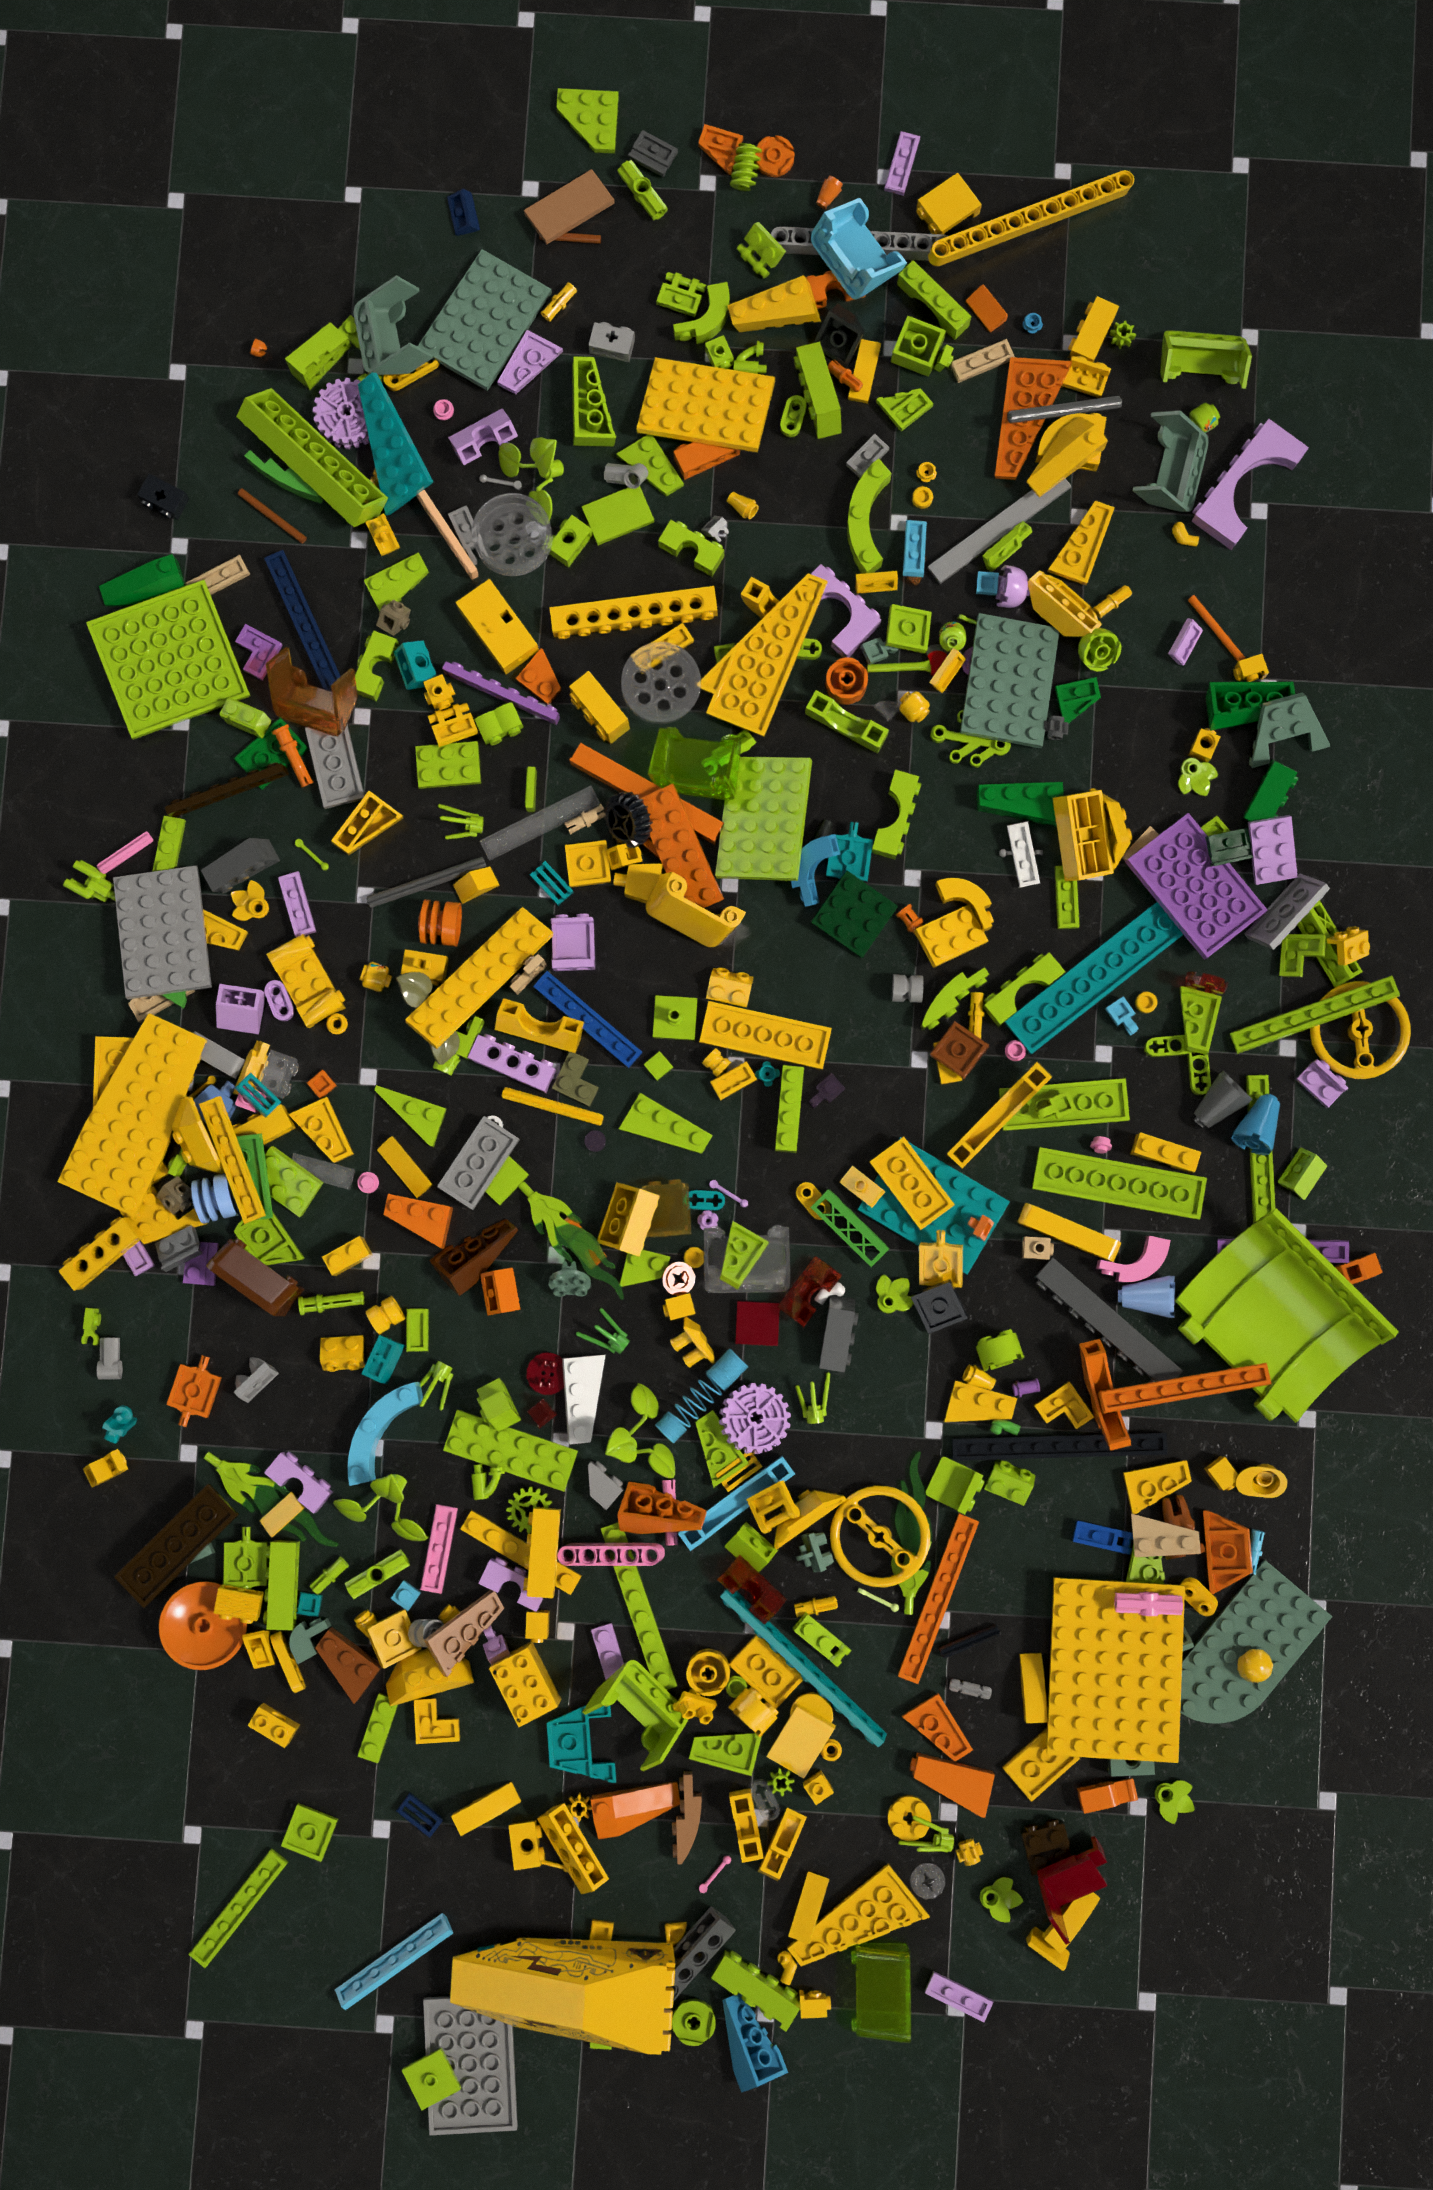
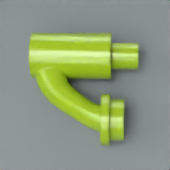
M757 341V345L741 352L736 360H734V370L755 374L766 373L767 365H759V361H745L755 353L756 357L763 355L764 343Z
M482 1464L474 1465V1474H471L474 1500L487 1499L493 1494L501 1474H505L503 1467L490 1468L489 1475H492V1479L488 1485L487 1474L483 1472Z

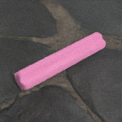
M144 832L98 863V870L103 874L108 873L151 844L153 838L148 832Z

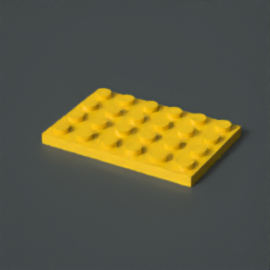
M655 357L637 424V433L758 453L774 389L775 377Z

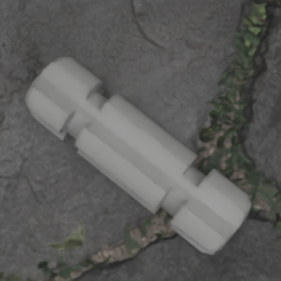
M958 1679L950 1680L949 1689L951 1691H960L963 1694L975 1697L979 1695L984 1699H990L992 1689L990 1687H980L979 1684L966 1681L960 1682Z

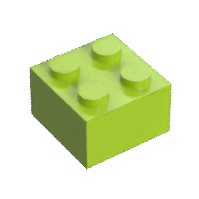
M907 316L892 352L891 362L929 377L943 344L946 330Z

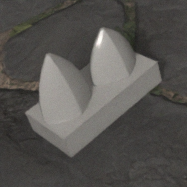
M250 1357L249 1367L252 1374L250 1377L246 1375L236 1376V1390L234 1393L238 1398L247 1403L279 1374L274 1367L259 1358Z

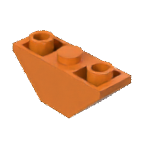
M1376 1253L1351 1260L1349 1263L1334 1266L1351 1284L1367 1280L1382 1273Z

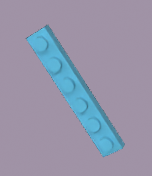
M441 1913L336 1988L335 1991L341 2007L345 2010L452 1935L453 1931L447 1916Z

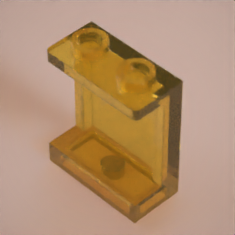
M681 1179L668 1180L669 1184L661 1185V1181L648 1182V1186H642L643 1190L660 1196L658 1206L651 1220V1227L646 1235L647 1238L692 1235L688 1184L681 1183Z

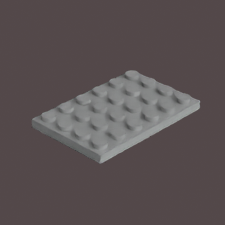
M190 866L113 877L125 997L127 1000L211 988L198 867Z
M450 1996L424 1998L426 2055L442 2047L462 2087L456 2093L428 2107L429 2135L517 2130L513 2026L450 2003Z

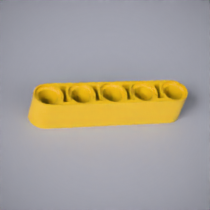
M1029 1203L1024 1204L1017 1223L1113 1263L1121 1246V1242Z

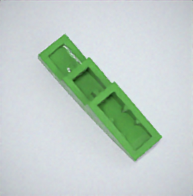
M251 450L244 455L250 465L280 487L320 504L323 502L322 497L310 485L304 482L293 469L288 468L284 471L271 458L264 464Z

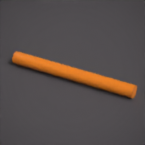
M1196 596L1190 597L1188 599L1189 603L1237 661L1246 659Z

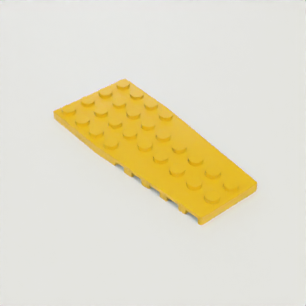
M149 1013L85 1122L57 1182L126 1214L137 1217L166 1154L173 1135L172 1124L182 1098L187 1097V1091L190 1083L193 1081V1075L197 1064L201 1060V1054L205 1043L207 1044V1039Z

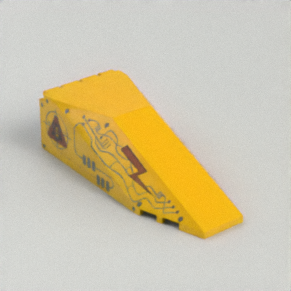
M517 1938L515 1942L501 1946L496 1944L491 1949L480 1952L475 1950L454 1956L450 2003L518 2028L645 2054L661 2055L662 2051H670L671 2032L668 2030L672 2029L673 2011L664 2008H673L674 1988L666 1987L674 1986L675 1982L673 1943Z

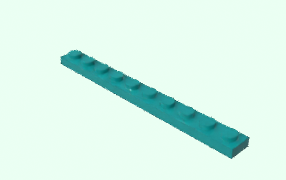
M731 1584L723 1591L720 1596L723 1603L728 1608H732L742 1622L748 1623L758 1637L764 1638L775 1653L782 1655L786 1663L791 1668H795L805 1682L811 1683L822 1698H827L838 1713L845 1715L849 1723L854 1728L859 1729L868 1742L875 1744L877 1747L884 1743L887 1733Z

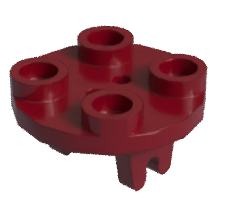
M542 1353L530 1361L527 1368V1380L536 1392L543 1395H552L564 1388L562 1358L559 1355Z

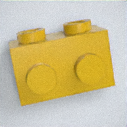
M1072 356L1070 360L1072 361V366L1062 386L1101 398L1111 368L1101 362H1090L1082 356Z
M1352 926L1347 927L1343 932H1336L1334 936L1327 938L1328 944H1337L1338 965L1346 966L1369 955L1368 930H1359V927Z
M713 968L706 999L747 1008L754 977L744 972L734 973L729 972L725 968Z
M363 1335L321 1338L320 1363L322 1369L335 1372L343 1369L358 1370L359 1368H364Z

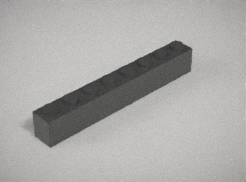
M1053 1257L1034 1276L1037 1280L1036 1284L1042 1290L1046 1291L1048 1289L1054 1294L1052 1298L1058 1304L1062 1305L1064 1303L1069 1307L1068 1312L1074 1318L1078 1319L1080 1317L1085 1321L1084 1326L1093 1334L1097 1332L1101 1335L1102 1338L1100 1340L1109 1348L1113 1346L1117 1349L1118 1352L1116 1354L1125 1362L1129 1360L1133 1363V1369L1138 1374L1148 1376L1151 1379L1149 1383L1175 1379L1183 1372L1182 1369Z

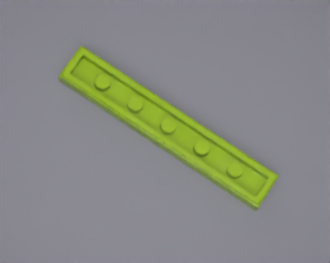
M271 1849L188 1955L206 1968L287 1865L288 1861L274 1849Z

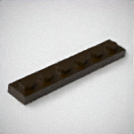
M272 763L267 765V769L250 771L247 773L248 776L232 778L224 785H213L209 787L208 791L203 793H192L189 795L190 798L173 800L170 802L171 805L165 807L167 815L176 818L288 776V770L281 763Z

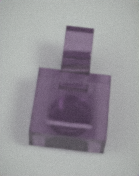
M831 1073L816 1086L819 1093L808 1103L813 1108L817 1107L824 1099L830 1103L845 1090V1087Z

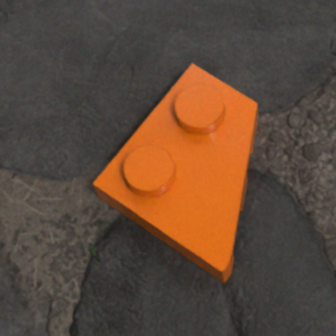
M704 124L698 147L726 173L731 175L733 165L736 163L734 161L737 155L736 148L739 147V143L743 142V135Z

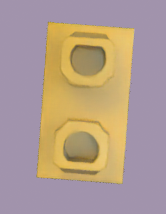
M384 513L375 519L365 522L381 556L400 548Z
M691 1689L689 1692L683 1691L679 1701L672 1706L674 1711L681 1712L682 1718L691 1719L698 1717L700 1723L707 1725L713 1719L712 1711L716 1708L717 1703L715 1700L700 1696L699 1693Z

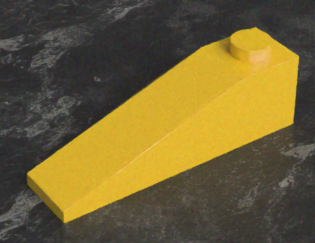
M1081 416L1077 417L1061 430L1028 478L1027 484L1040 498L1103 451L1108 442L1107 438L1094 423Z

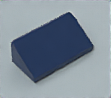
M461 189L448 196L447 199L455 235L459 236L479 231L480 227L472 193Z

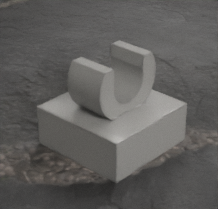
M714 516L701 529L705 536L712 537L717 542L722 541L718 536L720 530L724 534L729 533L728 529L724 527L727 522L721 516Z

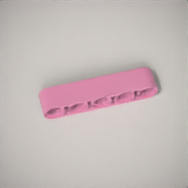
M569 1543L558 1551L557 1556L559 1562L566 1566H652L664 1558L665 1550L659 1543ZM567 1549L573 1552V1559L567 1557ZM587 1549L593 1551L594 1559H590L587 1556ZM608 1549L615 1553V1559L609 1558L607 1554ZM629 1549L636 1553L635 1559L629 1557ZM650 1549H653L657 1553L656 1559H652L650 1557Z

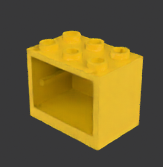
M529 1642L510 1652L509 1656L489 1667L518 1727L558 1707L561 1697L533 1642Z

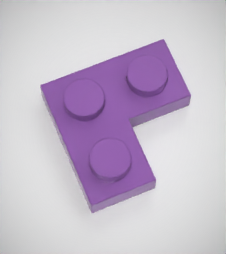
M247 624L244 625L235 641L238 645L252 652L243 670L263 681L283 646L282 643Z

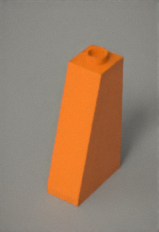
M917 1753L916 1758L912 1757L910 1771H913L912 1775L915 1779L982 1818L986 1817L995 1777L993 1771Z

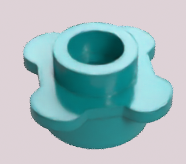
M766 1061L762 1064L763 1067L755 1072V1076L757 1079H761L765 1086L769 1087L773 1084L772 1081L780 1076V1071L771 1066L770 1062Z

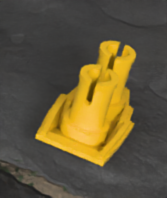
M684 1317L683 1329L685 1331L671 1339V1345L677 1352L691 1342L696 1345L697 1348L682 1357L689 1368L703 1358L708 1359L714 1364V1352L707 1343V1338L701 1331L700 1325Z

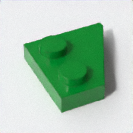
M1097 677L1055 686L1060 715L1064 717V722H1068V724L1101 698Z

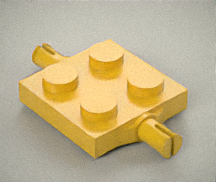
M937 1230V1242H920L919 1285L933 1286L951 1279L954 1287L962 1288L963 1245L945 1243V1230H942V1232Z

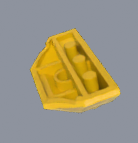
M1040 570L1028 580L1033 609L1062 635L1083 637L1086 634L1092 633L1094 629L1101 627L1102 624L1098 620L1093 608L1061 580L1051 575H1046Z
M1094 788L1089 789V791H1097ZM1102 793L1114 871L1130 845L1132 834L1125 825L1126 813L1124 808L1120 807L1119 802Z
M182 1098L172 1124L175 1142L180 1144L183 1150L181 1154L184 1161L193 1167L216 1175L225 1173L216 1148L193 1098Z
M808 1489L798 1496L800 1500L794 1503L800 1510V1516L795 1519L790 1518L777 1525L774 1539L776 1550L847 1500L845 1496L819 1490H812L810 1492ZM785 1506L780 1509L781 1513L787 1511Z
M428 1648L417 1651L398 1661L386 1683L390 1706L474 1683L470 1662L463 1658L454 1665L449 1676L445 1677Z

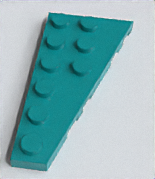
M372 372L358 383V389L380 491L388 497L384 506L385 515H391L431 485L433 480L377 373Z

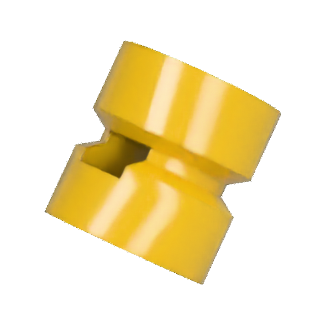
M393 1296L381 1301L380 1307L375 1305L365 1311L370 1323L379 1335L390 1329V1324L397 1325L405 1320V1316Z

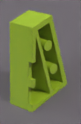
M329 323L287 356L285 361L292 375L311 390L346 353L351 344L348 337L332 323Z

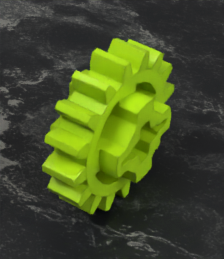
M532 1486L529 1487L528 1492L521 1488L520 1495L515 1492L513 1495L516 1499H509L508 1501L512 1507L506 1509V1511L512 1513L508 1520L514 1519L515 1521L512 1526L519 1525V1532L526 1528L528 1534L532 1531V1525H528L529 1515H527V1510L524 1507H529L530 1505H533V1509L539 1507V1500L543 1503L544 1508H549L548 1505L552 1503V1500L546 1501L547 1493L541 1495L540 1488L533 1492ZM525 1496H532L530 1501H519ZM516 1509L521 1512V1515H522L521 1521H520V1519L517 1517Z

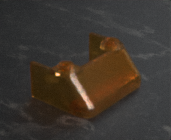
M285 647L266 663L273 710L279 717L332 736H339L345 730L358 699L354 669L350 668L331 685L332 692L307 684L305 672L298 667L292 666L288 647Z

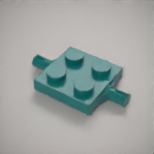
M850 822L849 834L836 835L840 855L828 857L826 876L840 879L844 872L848 870L860 880L867 882L873 840L858 836L859 823L855 822L853 830L854 822Z

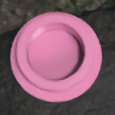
M439 400L435 403L433 412L437 419L448 420L452 417L454 408L450 401Z
M1018 1040L1010 1041L1005 1047V1055L1011 1061H1020L1026 1054V1048Z
M1102 1136L1094 1137L1090 1145L1096 1153L1101 1154L1107 1153V1151L1112 1149L1110 1139Z
M365 1172L360 1175L358 1187L362 1192L372 1193L377 1190L379 1179L374 1173Z

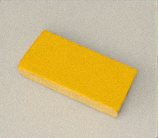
M292 1491L260 1520L271 1537H274L306 1508L297 1501L298 1497Z
M1034 1927L1026 1938L1028 1946L1064 1971L1070 1952L1065 1949L1060 1954L1044 1940L1042 1936L1044 1932Z

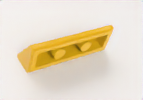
M393 1136L388 1138L377 1149L416 1198L433 1186L432 1182Z

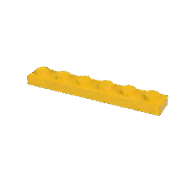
M218 1096L200 1103L201 1111L244 1224L266 1216L222 1097Z
M471 1510L461 1530L525 1568L526 1556H530V1547H527V1542ZM557 1561L555 1586L571 1595L582 1575Z

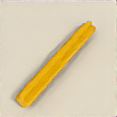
M504 1087L502 1092V1098L599 1126L603 1122L604 1116L596 1112Z

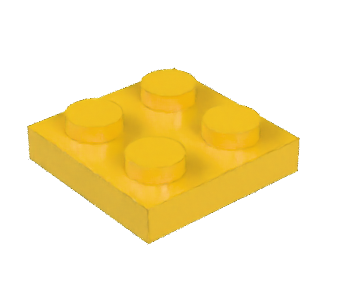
M606 840L565 845L570 888L612 883L609 860L606 853Z
M404 1609L365 1628L379 1664L383 1669L422 1649L421 1647L414 1646L409 1640L408 1630L411 1622Z

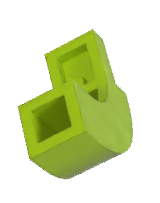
M727 282L707 286L709 300L707 312L697 320L673 324L675 340L687 341L695 337L696 343L700 344L712 339L721 331L729 315L727 305H730V294Z

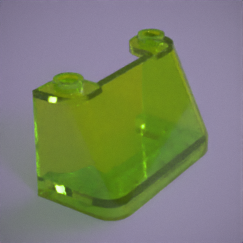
M659 728L648 775L652 782L661 788L674 784L678 794L733 800L737 791L741 740L733 734L723 736L720 742L683 738L676 728Z
M907 1943L856 1944L855 1950H851V1964L856 1966V2018H851L852 2032H856L858 2037L911 2043L910 1952Z

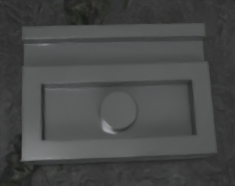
M642 130L632 147L633 149L628 154V159L664 178L667 169H669L678 154V149Z
M192 1225L155 1243L159 1261L162 1263L161 1268L165 1272L202 1254L196 1228Z

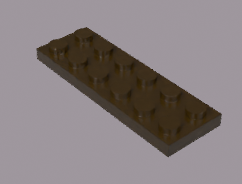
M207 1484L114 1577L145 1608L239 1514L210 1484Z

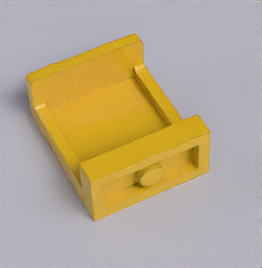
M956 173L918 199L916 212L921 220L927 222L931 234L944 235L948 230L970 215L973 218L979 215L982 204L959 173Z

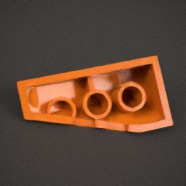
M628 1482L617 1515L620 1531L649 1534L702 1530L707 1512L687 1501L676 1500L667 1492L663 1494L649 1484Z
M678 1782L595 1794L591 1797L592 1813L598 1839L621 1836L680 1805Z

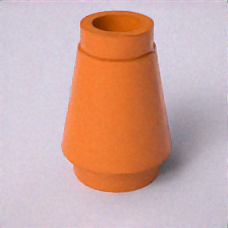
M829 176L823 182L816 204L826 209L842 191L841 187L843 184L835 177Z

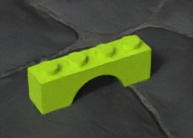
M915 261L909 263L898 274L897 285L910 298H917L924 302L935 314L940 326L954 340L969 327L971 315Z
M817 690L806 706V715L877 754L888 736L889 730L872 720H865L854 716L840 707L834 699Z
M895 770L888 794L898 804L899 817L891 826L878 829L872 848L873 854L891 859H896L897 854L901 855L904 846L901 838L903 834L907 835L910 823L906 822L908 814L913 815L916 803H913L912 800L914 795L918 796L921 783H918L919 776Z
M1050 952L1045 956L1041 953L1033 960L1034 965L1028 969L1025 966L1016 974L1018 976L1016 980L1012 982L1009 979L1000 987L1002 989L1000 993L995 995L993 992L984 1000L986 1004L983 1006V1009L998 1027L1017 1012L1015 995L1020 987L1036 983L1047 988L1066 972Z
M783 1065L775 1145V1151L796 1153L804 1067Z

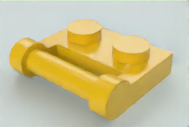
M784 1480L746 1499L761 1532L764 1534L772 1531L773 1527L784 1521L800 1516V1510L794 1504ZM783 1505L785 1506L787 1511L770 1520H766L765 1515Z

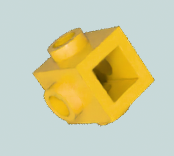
M443 674L423 682L427 690L424 693L428 705L433 704L435 710L438 708L439 710L446 709L451 705L450 703L454 702L452 695H455L451 682L446 683Z

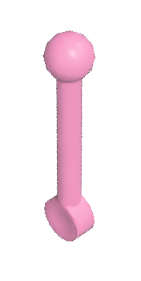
M724 1856L723 1862L705 1883L700 1884L699 1891L701 1893L707 1892L708 1885L723 1867L731 1862L730 1856Z

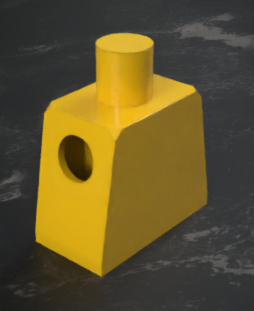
M663 864L628 865L627 874L615 873L613 885L625 887V897L647 903L663 872Z

